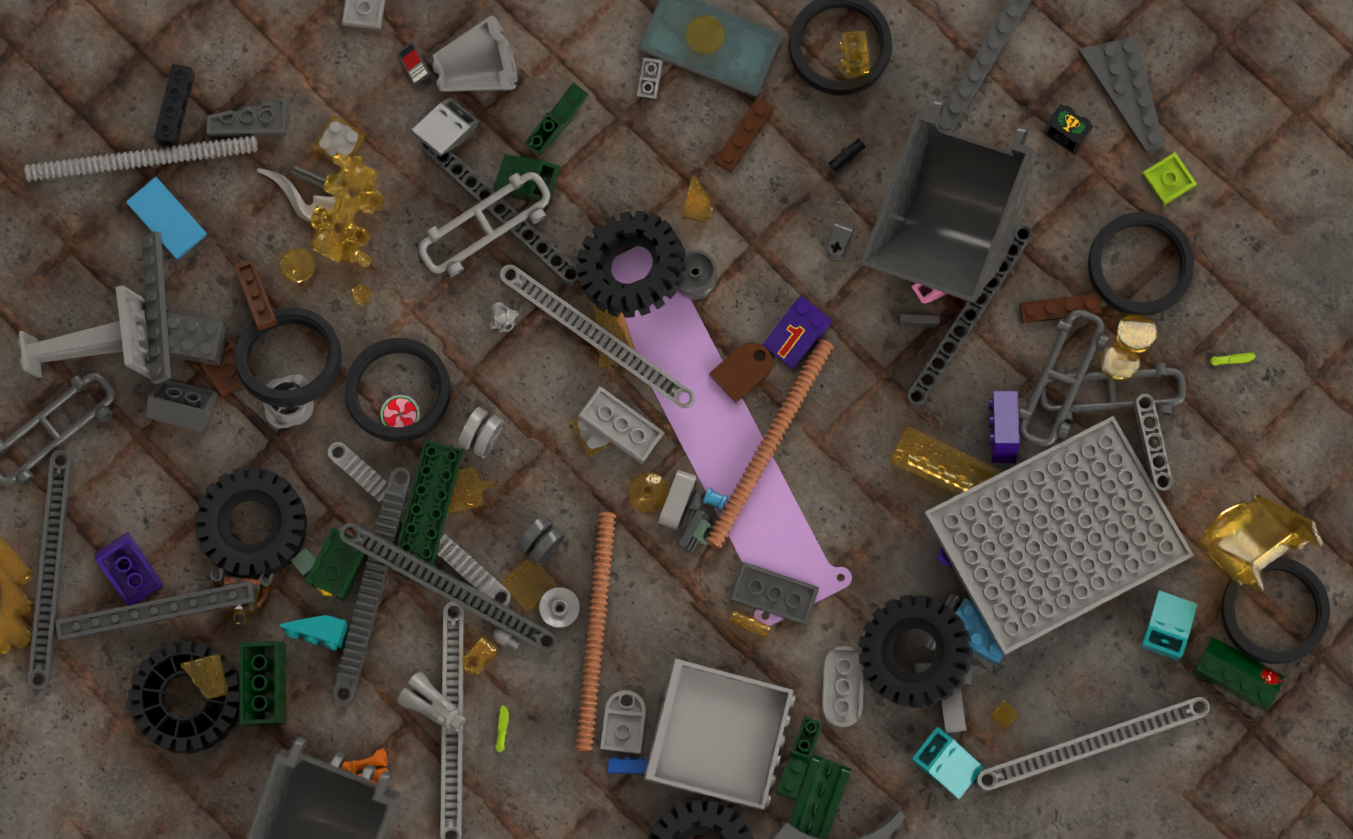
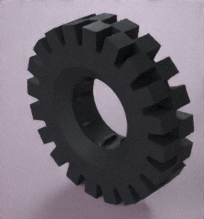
M192 641L165 644L164 648H157L152 651L147 660L143 659L138 665V668H140L138 673L133 674L130 682L133 684L132 689L128 693V700L131 701V707H129L131 717L134 718L135 725L148 740L163 749L180 754L182 752H187L188 754L198 753L202 749L207 750L215 746L214 743L218 740L222 741L228 735V730L230 728L233 729L238 721L236 719L239 713L238 674L231 666L232 664L222 654L208 645L199 642L193 643ZM181 676H187L190 679L191 676L198 678L202 682L200 685L205 687L206 699H203L205 702L204 706L198 713L194 712L195 715L189 718H183L181 715H179V718L172 716L168 712L170 708L166 707L164 702V695H167L165 691L172 681L175 682V679Z

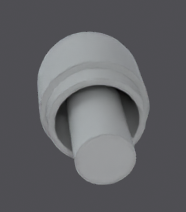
M500 627L493 631V639L501 646L507 647L509 645L514 650L519 646V643L513 639L514 635Z

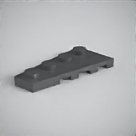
M281 98L280 101L272 103L270 101L264 102L260 106L243 107L242 110L234 112L230 110L208 115L207 136H286L287 98Z

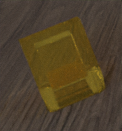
M1004 701L991 717L1006 730L1020 716V713Z

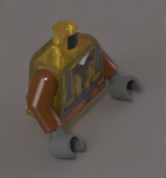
M222 568L219 570L220 575H215L214 570H211L210 577L213 580L214 588L248 581L253 582L256 602L225 608L228 612H234L233 623L245 624L246 614H256L257 610L262 609L270 598V583L274 579L273 574L270 575L269 579L265 578V572L262 573L260 579L226 576L221 579L223 576Z

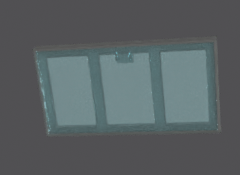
M659 0L638 47V51L757 98L784 34L700 0Z

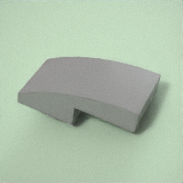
M643 58L637 96L657 98L662 60Z
M955 688L952 691L953 695L946 700L941 699L946 733L966 731L961 688Z

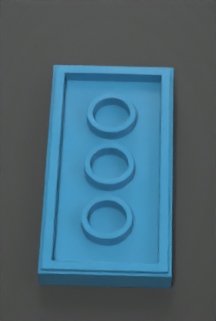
M157 177L126 201L129 207L152 232L157 231L161 233V242L177 260L208 235Z

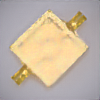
M476 466L459 470L448 515L484 507L483 490L495 487L493 479L481 482Z

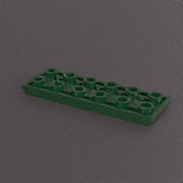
M425 440L397 546L434 566L464 449Z
M813 755L788 824L811 837L827 839L851 768Z

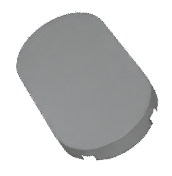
M839 646L830 651L823 665L822 713L828 723L838 728L854 725L861 717L863 711L864 674L862 670L864 666L859 662V653L848 646Z

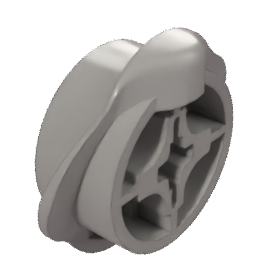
M296 374L274 379L266 386L277 390H292L309 383L304 376ZM313 401L302 406L278 407L277 411L273 409L272 405L263 402L266 419L276 429L288 428L306 422L311 417L314 409ZM294 411L292 414H286L287 412Z

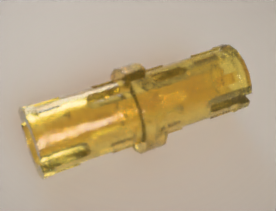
M736 610L733 611V616L729 622L746 628L745 631L747 632L752 631L767 638L771 626L755 620L753 616L750 618Z

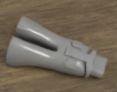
M422 672L413 675L408 685L430 700L432 704L430 705L409 688H404L398 697V704L427 716L447 729L452 728L456 732L459 731L466 718L460 715L461 712L453 703L433 687L426 675Z

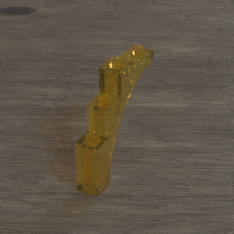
M0 536V654L4 655L10 650L11 644L20 648L21 646L25 647L32 640V632L21 621L19 616L26 615L31 610L30 606L34 603L21 590L19 585L28 582L33 571Z

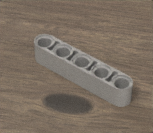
M1142 394L1135 398L1133 404L1148 471L1157 491H1165L1172 486L1173 482L1153 397L1149 394ZM1141 398L1148 400L1149 405L1147 409L1140 407L1139 401ZM1145 418H1150L1153 421L1152 428L1145 427ZM1150 437H1154L1157 440L1156 448L1149 446L1148 440ZM1154 457H1159L1162 460L1160 468L1153 465ZM1160 476L1164 477L1167 481L1165 487H1160L1157 483Z

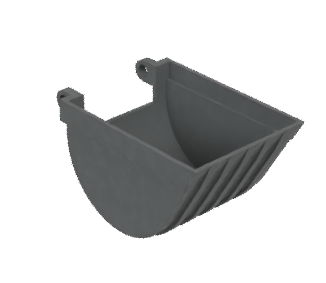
M936 99L930 114L917 112L861 264L974 303L981 296L984 287L998 272L1015 237L1029 192L1034 151L1031 147L1024 145L1029 129L1021 125L1016 131L1010 147L1011 151L941 129L939 122L944 112L945 101Z
M297 737L292 749L288 751L281 749L276 754L247 839H390L399 813L402 793L389 787L392 773L384 771L379 782H374L372 779L376 770L375 766L367 764L362 776L341 769L346 755L340 752L336 753L331 764L303 754L306 740Z

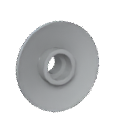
M557 587L543 595L539 611L542 619L548 625L555 628H563L571 625L577 619L580 604L577 596L571 590ZM562 605L564 610L557 612L556 607Z

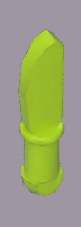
M1243 353L1221 357L1214 356L1210 359V363L1214 366L1245 363L1253 360L1256 355L1254 353Z
M504 705L500 708L495 745L497 752H502L505 748L504 743L509 712Z

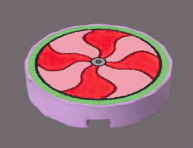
M405 395L392 396L386 400L380 412L382 424L388 427L408 426L418 422L421 417L420 409L415 400Z

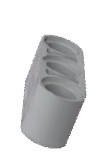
M681 470L677 471L661 512L659 524L678 530L697 476Z

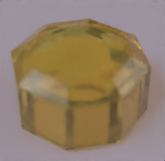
M359 284L353 288L352 298L356 304L365 305L371 300L372 293L368 286Z

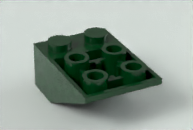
M505 154L493 191L497 192L509 184L508 178L516 173H519L521 176L528 172H534L540 175L549 189L550 200L545 208H549L561 173L560 166L539 159ZM528 180L518 189L508 193L507 196L536 204L542 199V192L535 181Z

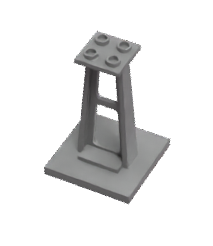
M125 286L116 287L120 321L40 342L30 334L19 331L18 346L22 356L20 358L21 368L40 378L42 377V362L123 352L125 366L151 379L145 298Z

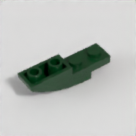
M573 82L551 112L544 116L524 144L540 156L579 112L578 109L588 98L589 94Z
M804 716L776 794L794 801L796 800L823 722Z

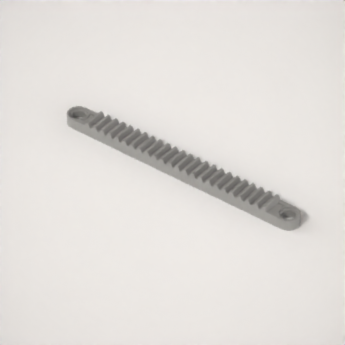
M506 265L501 269L500 277L505 284L677 406L689 408L694 404L695 396L689 388L514 265ZM509 270H514L516 273L513 280L506 279V273ZM682 393L689 394L690 399L687 403L679 401V396Z
M341 442L331 444L328 448L329 458L382 505L388 482L345 444ZM338 447L344 450L343 456L335 458L333 450ZM406 500V502H405L403 514H402L401 521H400L402 524H403V521H404V517H405V513H406V509H407V505H408V501H407V500ZM443 533L437 555L476 590L494 599L497 593H505L507 598L502 604L508 606L511 602L510 592Z
M451 601L445 605L443 610L442 695L453 703L461 712L460 715L463 716L464 609L462 606ZM453 606L459 608V615L457 617H450L448 615L449 608ZM463 725L457 732L452 728L447 729L442 726L441 839H446L445 835L450 830L457 833V839L462 838Z
M1196 697L980 772L977 776V785L982 790L990 791L1206 716L1210 709L1209 703L1205 698ZM1196 702H1201L1204 705L1203 713H1196L1194 711L1193 705ZM986 774L993 778V783L990 786H985L982 783L981 779Z

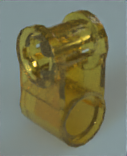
M483 635L464 657L463 666L465 671L470 675L478 674L495 657L500 648ZM476 660L477 666L470 667L468 662H474Z

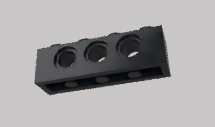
M172 64L154 139L159 145L178 146L195 77L191 67Z

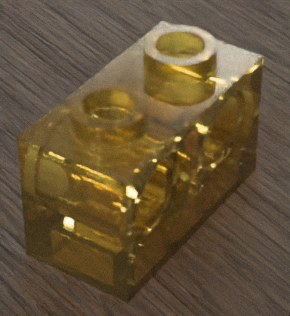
M866 30L842 33V40L839 41V51L844 53V58H841L842 70H846V77L870 75ZM854 43L857 44V46L851 47L849 46V44ZM852 61H858L859 64H856V65H855V64H852L851 62H852Z

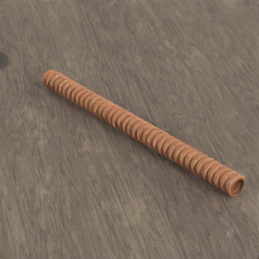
M817 340L818 344H815V349L811 351L812 355L808 356L809 360H806V365L802 367L803 371L799 372L800 376H797V381L793 383L794 387L790 388L791 392H788V397H785V403L781 404L782 408H779V413H776V419L772 420L773 424H770V429H767V435L763 436L764 440H761V446L759 445L757 447L758 451L754 452L755 456H752V462L748 463L749 467H746V472L742 473L743 478L739 479L740 483H737V488L733 489L734 494L730 495L731 499H728V504L724 505L725 510L721 511L722 515H719V520L715 521L716 526L712 527L713 531L709 532V537L705 539L711 546L722 548L721 544L725 542L724 538L728 537L727 533L731 532V527L735 525L733 522L737 521V516H740V510H743V505L747 503L746 499L750 498L749 494L753 493L752 489H755V483L759 482L758 478H761V473L765 471L764 467H767V462L771 461L770 456L774 455L773 451H776V446L780 445L779 440L783 439L782 435H785V430L789 429L788 424L792 423L791 419H794V414L798 413L797 408L801 407L800 403H803V398L807 397L806 392L810 391L809 387L813 386L812 382H815V376L819 375L818 371L822 370L821 366H824V361L828 359L827 355H830V350L834 348L827 340Z
M610 512L598 514L600 517L598 520L599 525L597 526L599 532L596 533L598 536L596 542L598 543L595 545L597 550L594 552L596 554L594 560L596 562L593 563L595 569H593L594 575L592 579L594 581L591 582V585H593V588H591L592 594H590L592 600L589 602L591 604L589 607L591 612L588 613L590 619H588L589 625L587 629L589 631L586 632V635H588V638H586L587 644H585L587 650L584 651L586 654L584 660L586 662L583 663L585 669L582 671L584 673V676H582L584 681L581 682L583 686L581 688L582 695H580L582 701H579L581 707H579L580 714H578V717H580V720L577 721L579 724L577 730L579 731L576 733L578 739L575 740L577 743L575 749L579 751H592L593 747L591 745L594 744L592 738H594L593 731H595V728H593V725H596L594 721L596 719L595 712H597L595 706L598 705L596 702L598 696L596 695L599 693L597 687L600 685L598 683L600 681L598 675L601 674V671H599V668H601L600 662H602L600 656L603 655L601 649H603L602 643H604L602 637L605 635L603 633L605 630L603 625L606 624L604 618H606L605 612L607 608L605 606L608 605V602H606V599H608L607 593H609L607 587L610 585L608 583L610 580L608 575L611 574L609 568H611L610 562H612V558L610 556L613 555L611 552L613 549L612 543H614L612 537L615 535L613 533L615 531L613 525L616 524L614 521L616 515Z

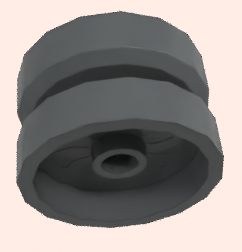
M690 250L685 252L686 257L684 258L687 266L686 271L682 272L684 280L681 286H675L682 296L692 300H700L709 296L714 291L717 285V267L714 259L708 253L701 250Z
M546 515L538 518L526 530L515 546L522 554L531 552L529 560L536 566L541 565L558 548L566 536V533L559 527L551 529L553 522Z

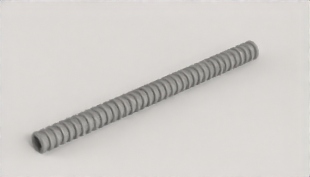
M252 135L251 138L249 136L245 138L239 137V139L235 137L233 140L228 138L227 141L221 139L220 142L218 140H215V142L209 141V143L204 141L203 144L197 142L196 145L191 143L189 146L188 144L184 146L178 145V147L173 145L172 148L166 146L165 149L163 147H160V149L154 148V150L150 148L148 151L142 149L141 152L136 150L134 153L133 151L129 153L123 152V154L118 152L117 155L112 153L111 156L105 154V156L99 155V157L95 155L93 158L87 156L86 159L81 157L79 160L78 158L74 160L68 159V161L64 159L62 162L57 160L56 163L50 161V163L44 162V164L38 163V165L33 163L31 166L26 164L24 171L26 180L31 182L32 179L37 181L44 178L50 179V177L55 179L56 176L61 178L63 175L65 177H68V175L74 176V174L79 176L80 173L86 175L87 172L92 174L94 171L95 173L99 171L105 172V170L110 172L111 169L114 171L118 168L120 170H123V168L129 169V167L133 169L135 166L141 168V165H144V167H147L149 164L150 166L154 164L159 165L160 163L164 165L166 162L171 164L172 161L178 163V161L184 162L186 160L188 162L190 159L195 161L196 158L202 160L203 157L205 159H208V157L214 158V156L219 158L221 155L226 157L227 154L230 156L233 154L239 155V153L245 154V152L250 154L251 151L257 153L258 144L255 135Z

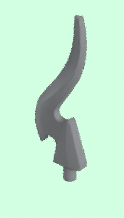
M257 169L258 173L269 177L282 188L296 214L305 221L323 223V220L320 218L323 212H328L336 218L339 213L350 214L351 208L343 205L345 202L343 198L313 196V203L306 205L294 185L286 177L270 170Z

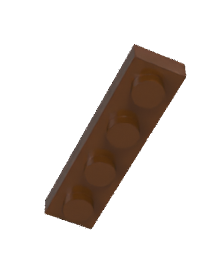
M757 97L716 158L715 163L732 173L774 110V107Z
M253 259L235 265V271L258 330L277 325Z
M1099 293L1021 302L1019 304L1022 324L1064 319L1074 310H1085L1095 315L1102 313Z

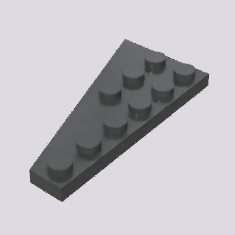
M1136 37L1079 49V54L1085 59L1091 72L1093 71L1099 80V84L1120 112L1124 122L1132 130V134L1144 152L1164 149L1165 144Z

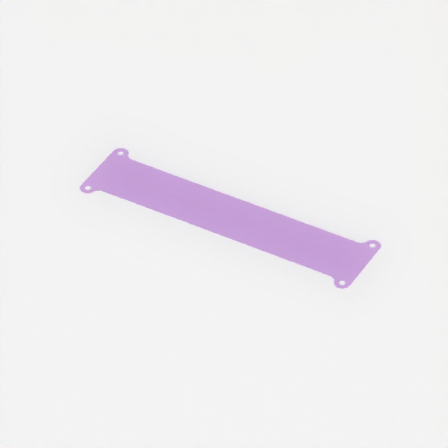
M636 246L614 257L611 265L613 277L617 281L626 284L645 278L652 268V255L647 249ZM677 291L671 299L664 296L662 299L665 305L659 309H656L654 304L650 305L651 313L641 316L639 311L636 310L635 317L625 318L621 312L616 319L631 348L694 393V404L689 408H681L653 389L706 493L709 487H711L713 491L723 496L725 494L728 495L727 500L731 499L730 495L734 494L733 489L737 488L736 484L740 483V478H743L742 473L746 472L745 468L749 467L748 463L752 462L751 458L755 456L754 452L758 451L757 447L761 446L760 442L764 439L743 398L735 404L709 376V373L723 360L691 299L682 296ZM682 393L679 396L681 403H687L690 399L688 393ZM770 456L771 461L767 462L768 466L764 467L765 471L761 473L762 477L758 478L759 482L755 483L756 487L752 489L753 493L749 494L750 498L746 499L747 503L743 505L744 509L740 510V516H737V521L733 522L735 525L731 527V532L727 534L742 562L819 587L815 600L816 603L848 587L852 581V575L847 568L834 567L828 563L773 456ZM714 507L717 515L721 516L722 514L718 511V508ZM843 574L845 576L844 581H838L837 575ZM756 610L754 613L755 621L763 627L771 626L783 620V618L769 614L767 620H764L761 617L762 611Z

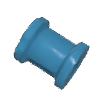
M709 487L702 503L714 506L721 512L728 495L725 494L723 496Z

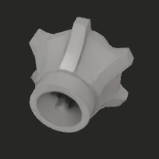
M502 302L495 303L490 308L492 319L489 326L491 329H498L499 332L510 331L516 324L514 320L519 314L516 310L509 309Z

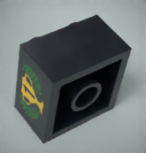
M1060 104L1048 120L1043 134L1073 155H1076L1089 138L1093 125H1091L1090 120L1075 114V111L1070 106Z

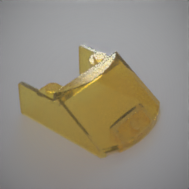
M1261 495L1254 496L1256 500L1246 504L1244 501H1241L1218 515L1204 529L1206 533L1202 538H1198V542L1239 586L1245 583L1262 592L1264 586L1260 579V570L1289 549H1301L1308 542L1321 548L1323 543L1313 520Z

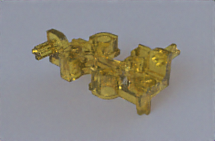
M337 152L332 159L333 163L341 167L338 174L327 176L323 185V190L334 196L335 206L331 210L321 206L314 208L311 215V224L316 229L310 248L339 263L357 262L367 268L372 263L371 257L359 251V246L367 244L371 233L355 224L354 215L358 210L368 214L380 212L383 205V196L375 189L379 172L364 165L365 159L362 157H347ZM351 186L355 189L353 197H350L348 194ZM337 222L341 225V231L338 234L334 231V226Z

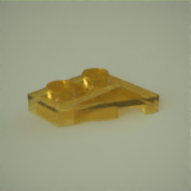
M219 654L181 664L182 669L192 678L191 680L200 688L201 693L206 699L228 695L221 656Z

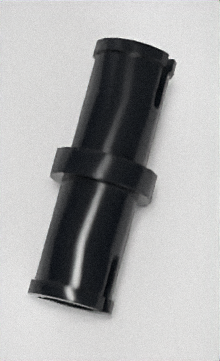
M857 138L846 149H841V153L829 161L828 165L834 172H837L848 161H853V157L866 148L865 144Z

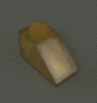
M692 176L683 210V218L706 223L707 217L711 218L713 206H710L711 199L697 177Z

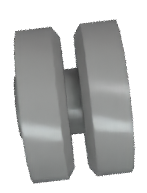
M477 407L461 432L458 446L465 450H469L474 446V455L484 459L495 444L503 427L504 420L495 415L488 419V411Z

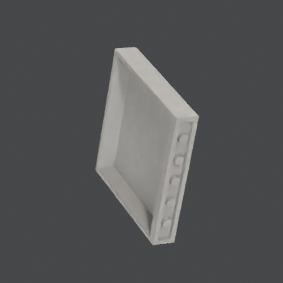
M674 659L643 780L760 811L764 810L765 807L769 806L771 795H768L769 789L774 786L776 775H773V772L780 762L779 748L783 747L785 742L783 731L784 727L789 725V707L792 708L795 701V696L792 695L793 690Z

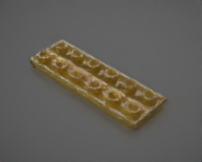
M907 426L889 461L957 495L1004 472Z

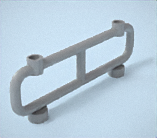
M528 172L520 176L519 173H516L508 178L509 184L443 227L437 229L434 226L427 230L428 236L419 245V255L429 271L442 273L447 270L450 277H453L464 270L460 261L525 219L530 218L533 224L543 220L546 217L543 208L550 200V192L540 175ZM528 180L535 181L542 192V199L493 231L482 210L514 189H518ZM475 215L487 235L439 266L434 265L426 252L427 246L438 241L443 235Z

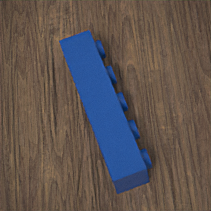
M611 757V759H608V773L644 774L648 760H644L645 758L632 760V758L628 757L624 758V760H619V757Z

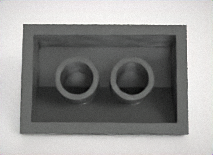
M168 379L156 384L149 395L146 417L155 421H162L194 431L204 432L210 422L218 392Z

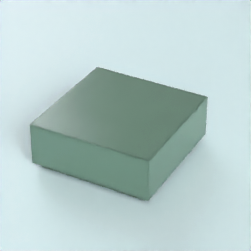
M701 519L692 536L700 544L706 545L707 541L705 539L709 537V532L713 531V526L708 521Z
M304 548L291 560V563L303 576H306L311 571L316 559Z

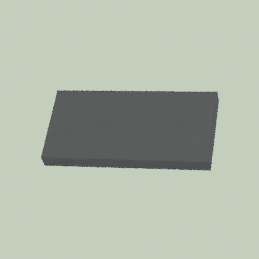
M742 562L730 601L807 626L819 587Z

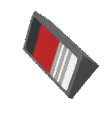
M414 41L397 52L414 86L431 79V74Z

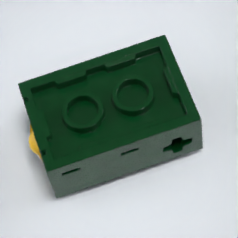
M332 527L305 582L319 590L322 595L332 596L345 602L367 554L345 543L340 537V530ZM345 533L347 538H353V536Z

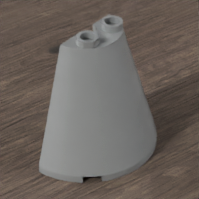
M493 15L433 54L434 62L432 66L435 73H439V78L436 81L439 91H499L516 88V85L513 84L517 82V71L508 39H505V36L500 33L503 31V28Z

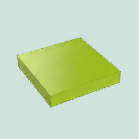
M1175 152L1142 172V176L1163 206L1197 185Z

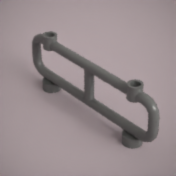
M1074 310L1069 313L1065 321H1059L1056 331L1060 332L1027 408H1021L1018 414L1019 420H1021L1019 423V434L1024 440L1035 445L1049 446L1055 442L1057 437L1066 440L1071 425L1064 421L1096 348L1105 351L1109 343L1110 336L1103 334L1104 323L1102 319L1085 310ZM1076 318H1083L1095 323L1096 330L1075 378H1072L1052 369L1071 330L1073 321ZM1050 377L1071 387L1050 435L1042 439L1029 434L1026 428Z
M1165 363L1154 364V369H1137L1133 374L1125 377L1155 376L1160 378L1171 375L1177 379L1178 396L1176 398L1154 399L1157 415L1160 417L1172 415V406L1180 405L1186 398L1184 375L1176 368H1166ZM1066 369L1054 370L1072 378H1075L1077 374H1066ZM1133 370L1111 371L1110 374L1115 376L1117 373V377L1129 375V373L1131 374ZM1106 371L1085 373L1082 381L1107 379L1109 402L1072 404L1064 422L1073 420L1072 412L1134 409V401L1117 402L1115 379L1121 378H1115ZM1049 377L1039 398V403L1044 411L1056 413L1057 419L1062 405L1053 406L1048 404L1046 386L1048 383L1055 382L1061 384L1063 382ZM1140 400V407L1147 408L1149 405L1148 400Z
M89 373L83 378L79 375L75 376L70 381L72 386L5 441L0 439V455L7 452L11 445L39 423L54 439L10 476L3 477L0 474V484L9 485L17 481L22 487L26 486L34 479V475L29 470L94 417L102 423L112 416L113 412L108 406L113 402L115 396L114 389L105 377L98 373ZM97 381L106 391V398L60 435L46 417L74 394L82 391L89 382Z

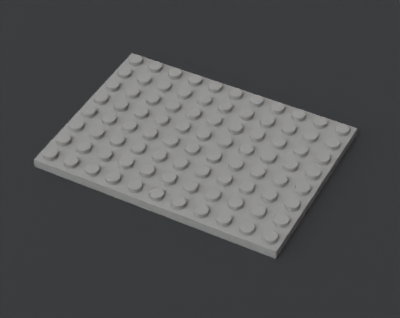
M1114 416L923 513L1003 656L1194 556Z

